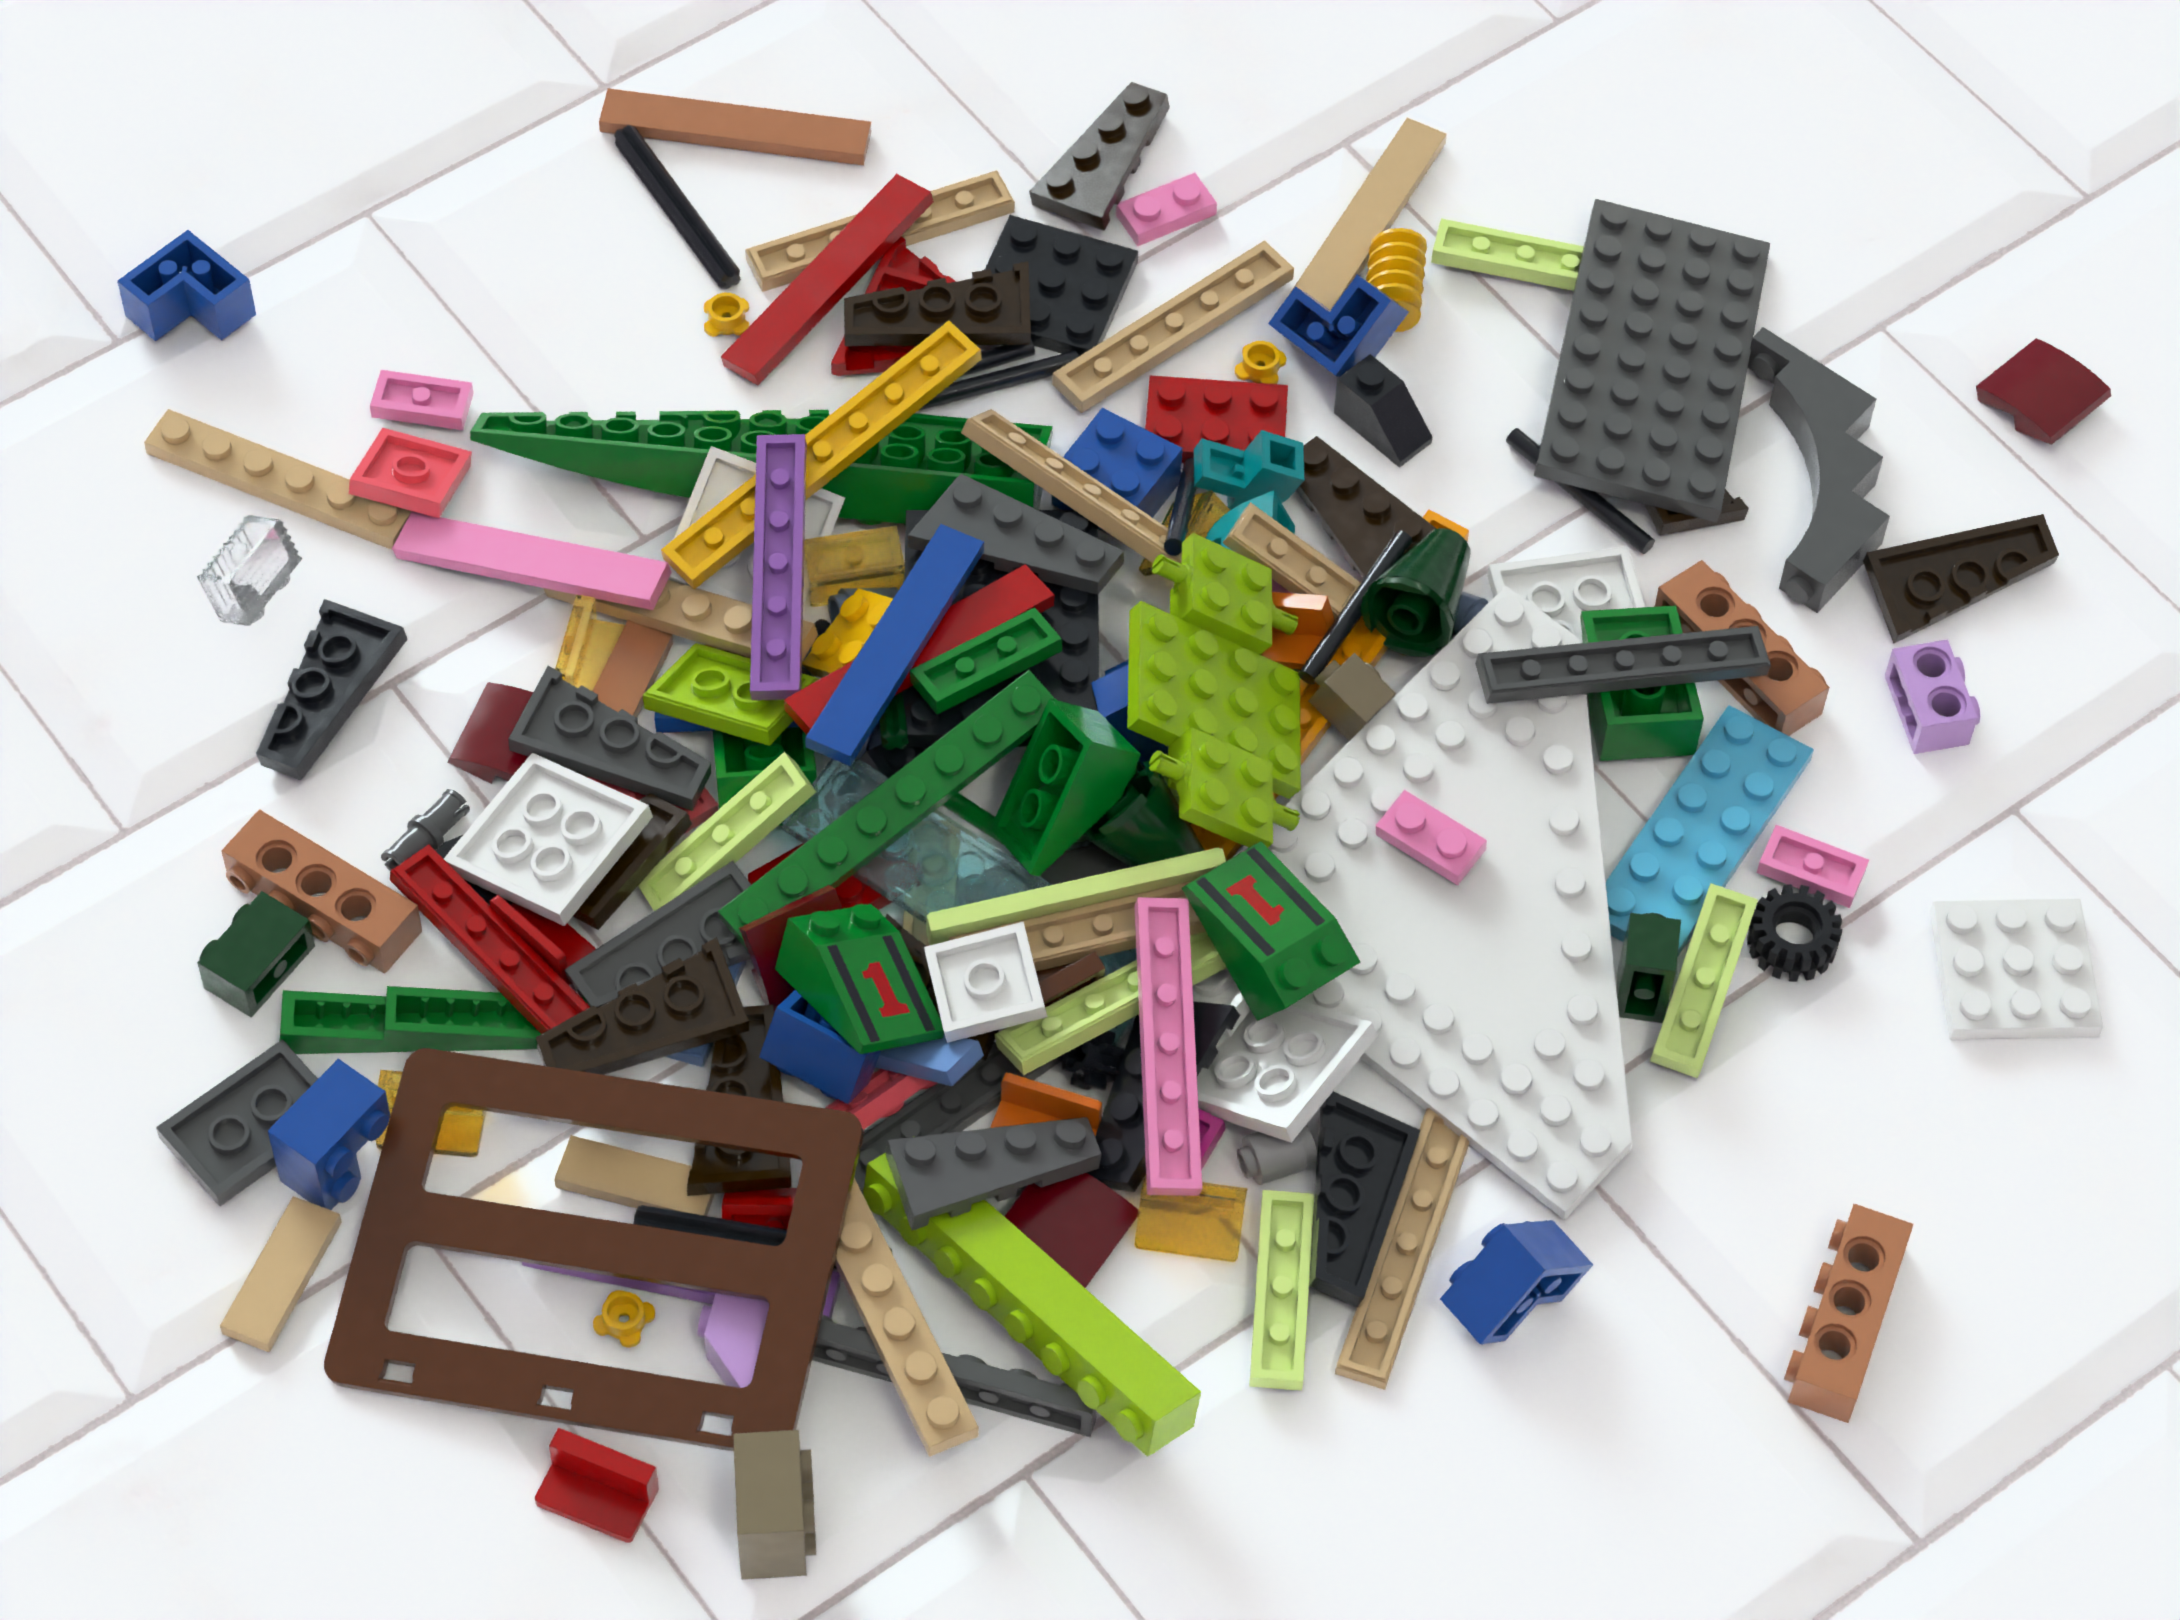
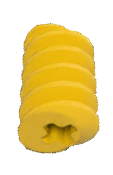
M1406 228L1388 229L1372 239L1369 247L1370 257L1367 264L1366 280L1409 311L1395 332L1412 329L1418 324L1421 318V295L1424 290L1426 239L1420 233Z

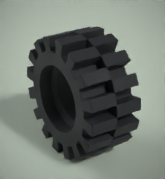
M1792 884L1783 885L1781 895L1776 888L1768 891L1766 899L1761 897L1757 902L1747 935V945H1751L1749 953L1752 959L1760 957L1758 967L1763 971L1770 965L1774 967L1772 977L1780 979L1782 971L1789 973V982H1797L1800 973H1803L1806 981L1814 979L1816 970L1822 975L1828 969L1829 963L1832 964L1843 930L1840 929L1842 924L1841 914L1834 915L1837 907L1832 900L1823 905L1825 894L1817 890L1814 897L1807 895L1808 886L1801 885L1799 893H1793ZM1786 922L1803 925L1811 931L1813 940L1806 944L1788 942L1777 934L1776 927Z

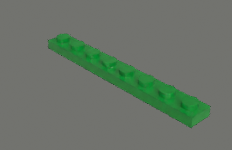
M1030 670L1026 671L718 910L720 920L747 950L739 930L740 927L827 885L834 888L838 887L1034 733L1049 698L1056 699Z

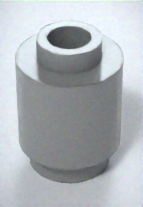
M1307 1124L1292 1143L1257 1131L1243 1136V1148L1237 1149V1159L1243 1175L1247 1179L1253 1177L1258 1185L1307 1169L1308 1163L1317 1160L1316 1145Z

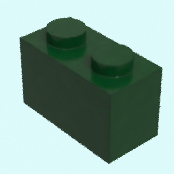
M261 891L250 904H245L239 908L228 929L218 940L210 941L201 952L197 964L204 989L252 1018L315 947L310 920Z
M1630 913L1617 972L1616 989L1619 1017L1663 1023L1676 974L1681 920L1666 918L1658 913Z

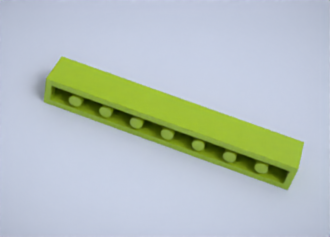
M886 1153L867 1163L863 1196L870 1210L876 1215H881L901 1234L906 1243L916 1247L935 1264L938 1271L944 1277L950 1278L965 1291L978 1308L987 1311L1007 1330L1013 1340L1022 1343L1039 1358L1051 1374L1060 1377L1079 1395L1086 1406L1095 1409L1113 1425L1125 1441L1131 1442L1143 1454L1149 1457L1194 1427L1202 1392L988 1201L982 1200L973 1203L970 1212L952 1218L947 1212L931 1217L927 1226L911 1230Z

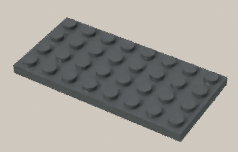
M1595 198L1589 218L1533 476L1717 523L1722 510L1751 353L1750 346L1754 336L1771 243Z

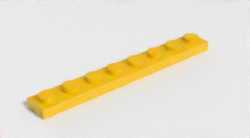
M947 321L805 434L807 443L806 500L981 361V349L952 322ZM756 474L661 549L663 560L668 562L694 590L754 542Z

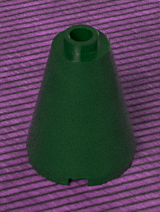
M1444 528L1435 529L1368 587L1362 597L1360 611L1365 626L1372 633L1374 628H1376L1386 638L1383 643L1385 646L1407 656L1428 657L1433 655L1437 649L1444 648L1448 644L1454 632L1471 556L1470 546L1467 541L1455 531Z
M1149 761L1143 762L1145 770L1139 772L1136 769L1135 775L1128 782L1121 799L1083 834L1088 841L1129 867L1205 851L1190 823L1179 818V804L1163 775L1149 770L1151 766Z

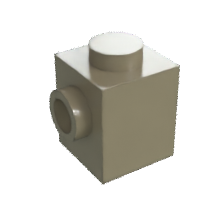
M1353 653L1342 665L1333 660L1315 678L1314 681L1320 687L1308 702L1350 741L1397 693L1381 679L1379 672L1371 664L1364 662L1357 654Z

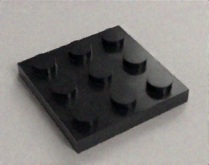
M1009 215L984 270L991 269L992 274L1013 270V264L1029 261L1031 340L1034 346L1061 354L1076 350L1078 356H1081L1104 341L1137 266L1138 250Z

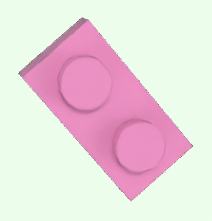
M1196 173L1116 205V217L1137 247L1212 217L1217 212V202Z
M381 370L370 403L371 417L463 430L474 395L472 382Z
M1406 790L1400 794L1376 824V835L1456 885H1459L1486 851V839Z
M1775 825L1756 873L1787 885L1792 884L1793 887L1800 889L1801 885L1808 886V893L1815 895L1818 890L1825 894L1824 899L1832 900V902L1850 908L1866 872L1869 859Z

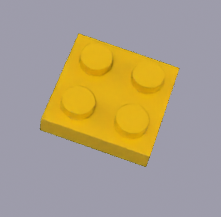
M858 588L853 595L843 602L840 613L826 632L814 641L811 652L802 662V665L812 675L823 678L855 660L893 598Z

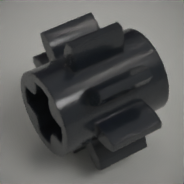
M1107 1031L1061 1055L1062 1069L1073 1073L1070 1081L1071 1085L1086 1090L1095 1088L1105 1091L1107 1083L1113 1082L1115 1076L1120 1075L1121 1072L1118 1067L1124 1048L1112 1045L1116 1033Z

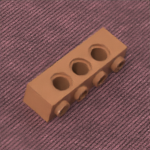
M1701 560L1658 587L1654 607L1676 605L1683 633L1751 626L1759 627L1771 664L1768 674L1765 676L1717 680L1755 719L1790 736L1822 715L1830 688L1822 674L1817 669L1809 667L1794 652L1790 642L1785 637L1777 635L1762 620L1758 610L1751 604H1746L1730 588L1728 581L1722 574L1714 572Z
M261 809L251 817L221 850L226 869V878L237 890L245 894L251 891L256 895L263 891L310 920L314 937L323 942L331 940L344 948L347 955L361 966L366 967L370 964L385 974L422 933L417 904ZM277 869H286L282 872H273ZM320 892L326 893V894H324V895H322V896H318V897H313V896H312V895H314V894H316V893H320ZM356 917H366L359 921H351L353 918Z
M1853 1203L1847 1222L1837 1219L1828 1245V1249L1837 1251L1833 1265L1825 1262L1822 1263L1813 1292L1823 1295L1819 1308L1808 1305L1798 1334L1808 1339L1804 1353L1793 1350L1783 1379L1793 1383L1788 1403L1849 1423L1914 1223ZM1850 1263L1863 1264L1870 1271L1857 1270ZM1836 1307H1848L1852 1309L1856 1313V1315L1843 1314ZM1821 1351H1834L1837 1354H1839L1842 1359H1830L1826 1357Z

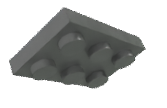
M282 1039L156 1127L158 1137L219 1206H222L276 1167L268 1130L318 1078Z

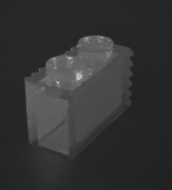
M254 515L243 517L244 522L239 523V528L233 530L234 534L228 536L229 541L222 543L223 548L217 550L218 554L212 556L213 560L207 563L208 567L202 569V574L197 575V579L220 622L251 626L259 621L265 614L267 604L277 591L289 584L291 573L302 561L303 558L298 555L299 551L294 548L295 543L291 541L292 537L287 534L288 529L283 526L284 522L277 518Z

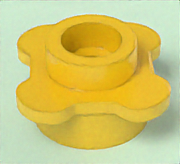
M728 292L719 293L704 303V312L708 314V321L704 323L706 334L713 337L720 334L741 336L750 326L749 322L745 320V313L749 311L748 301Z
M1255 341L1245 345L1242 349V362L1235 366L1234 373L1236 377L1243 381L1250 379L1255 383L1277 384L1279 382L1278 371L1280 367L1285 366L1286 355L1278 350L1275 345L1267 341Z
M616 1290L611 1292L602 1306V1314L597 1315L593 1319V1328L596 1334L600 1336L610 1335L620 1340L623 1347L632 1348L641 1342L640 1333L646 1323H650L655 1319V1309L651 1303L642 1302L637 1295L631 1292ZM626 1315L629 1317V1320L621 1322L619 1318Z

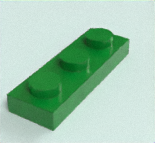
M1034 607L911 669L910 683L934 712L939 714L1062 652V638Z

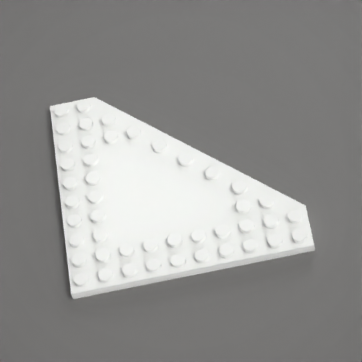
M1506 585L1285 805V807L1297 810L1300 813L1298 816L1300 817L1299 823L1292 831H1288L1286 828L1273 823V844L1268 849L1337 919L1361 962L1301 1000L1373 1022L1377 1038L1360 1059L1425 1111L1427 1108L1434 1111L1443 1119L1444 1124L1459 1137L1461 1134L1470 1141L1469 1145L1565 1220L1631 1150L1632 1136L1586 694L1487 704L1475 665L1479 653L1580 644L1581 639ZM1404 790L1487 840L1486 851L1459 885L1454 884L1376 835V824ZM1243 846L1234 856L1248 849V847Z

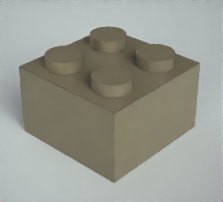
M799 1430L733 1434L737 1538L741 1580L807 1576L806 1556L817 1555L811 1449L800 1450Z

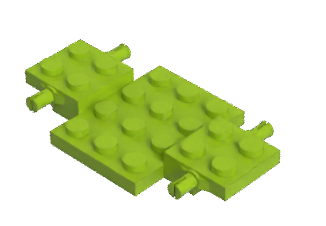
M1192 533L1182 542L1181 563L1160 554L1155 558L1152 565L1153 574L1160 575L1174 582V586L1170 590V614L1143 601H1140L1129 610L1127 729L1168 746V755L1161 751H1156L1149 761V765H1151L1149 770L1168 777V787L1177 790L1179 795V818L1248 848L1260 841L1268 848L1273 844V823L1286 828L1288 831H1292L1297 827L1300 817H1298L1300 813L1297 810H1292L1277 803L1273 795L1274 792L1290 799L1301 790L1300 677L1297 671L1261 654L1272 646V627L1287 635H1291L1297 628L1298 617L1276 608L1275 604H1273L1271 568L1198 534Z

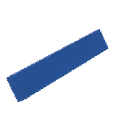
M940 524L807 734L806 748L848 766L852 765L984 553V541Z

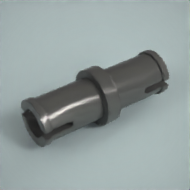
M447 789L423 815H415L407 823L408 830L389 849H386L381 854V860L387 861L384 864L386 868L391 871L428 844L434 850L438 849L444 843L443 836L463 816L470 812L469 805H464L467 802L465 798L455 790Z

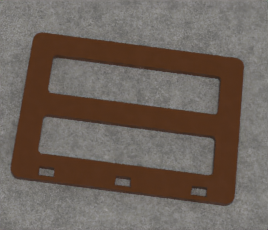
M419 1049L407 1058L325 1355V1373L334 1384L340 1387L733 1452V1434L796 1430L864 1133L861 1123L855 1115L846 1111L437 1049ZM451 1107H462L749 1151L802 1161V1169L784 1242L778 1246L432 1193L425 1190V1185L444 1114ZM414 1246H425L758 1299L769 1303L751 1383L743 1388L395 1332L388 1329V1323L407 1253ZM388 1363L415 1367L412 1376L413 1382L407 1383L383 1379ZM551 1389L573 1393L571 1409L541 1405L545 1390ZM705 1415L733 1419L731 1436L700 1431L703 1427Z

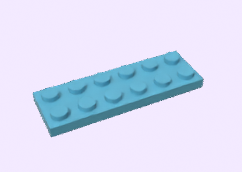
M1728 705L1606 880L1611 936L1624 942L1630 913H1658L1666 918L1681 920L1679 956L1693 935L1710 883L1726 887L1810 763L1814 749Z

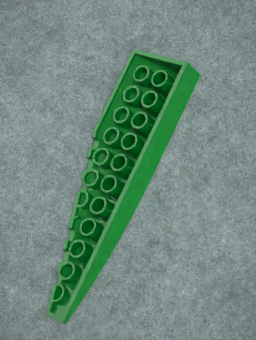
M737 410L659 411V420H636V411H616V418L608 420H593L588 416V412H569V414L558 416L555 421H547V415L544 412H487L480 414L470 431V440L564 470L641 489L690 498L711 446L756 463L757 435L807 434L829 416V410H809V416L802 418H786L782 415L781 410H762V412L753 414L749 419H741V414ZM915 413L822 487L824 490L845 497L838 518L857 519L858 522L865 525H878L883 522L901 523L905 526L906 510H930L960 474L1037 510L1040 509L1043 489L961 434L966 420L969 418ZM1013 423L1050 448L1053 426Z

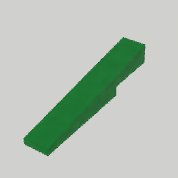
M387 986L386 996L283 990L279 1041L283 1039L295 1054L415 1052L423 1048L443 1051L537 1049L536 1037L541 1035L499 992Z

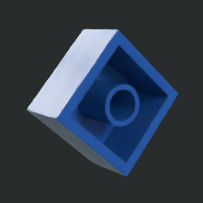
M1102 407L1063 458L1153 518L1179 484L1183 448ZM1051 495V505L1061 510H1073ZM1098 527L1099 530H1101V531L1107 533L1106 531H1104L1103 529H1101L1100 527Z

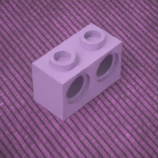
M1948 639L1893 648L1886 669L1885 679L1913 754L1969 745L1975 725L1980 722V708L1976 697L1969 696L1965 685L1963 662L1960 657H1954Z

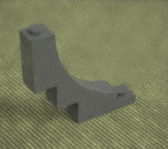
M1762 327L1752 337L1748 368L1754 371L1761 379L1774 384L1769 406L1784 422L1804 457L1813 497L1810 525L1798 546L1785 561L1779 589L1784 591L1794 602L1804 604L1818 613L1864 564L1863 559L1866 553L1875 551L1882 545L1890 515L1863 499L1876 485L1883 461L1882 455L1858 441L1862 434L1870 427L1877 398Z

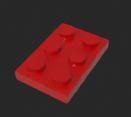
M1150 375L1145 429L1183 448L1182 463L1188 458H1194V447L1202 438L1244 451L1261 430L1285 437L1288 385Z

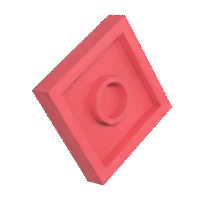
M382 427L350 477L349 494L440 518L471 467L472 451Z

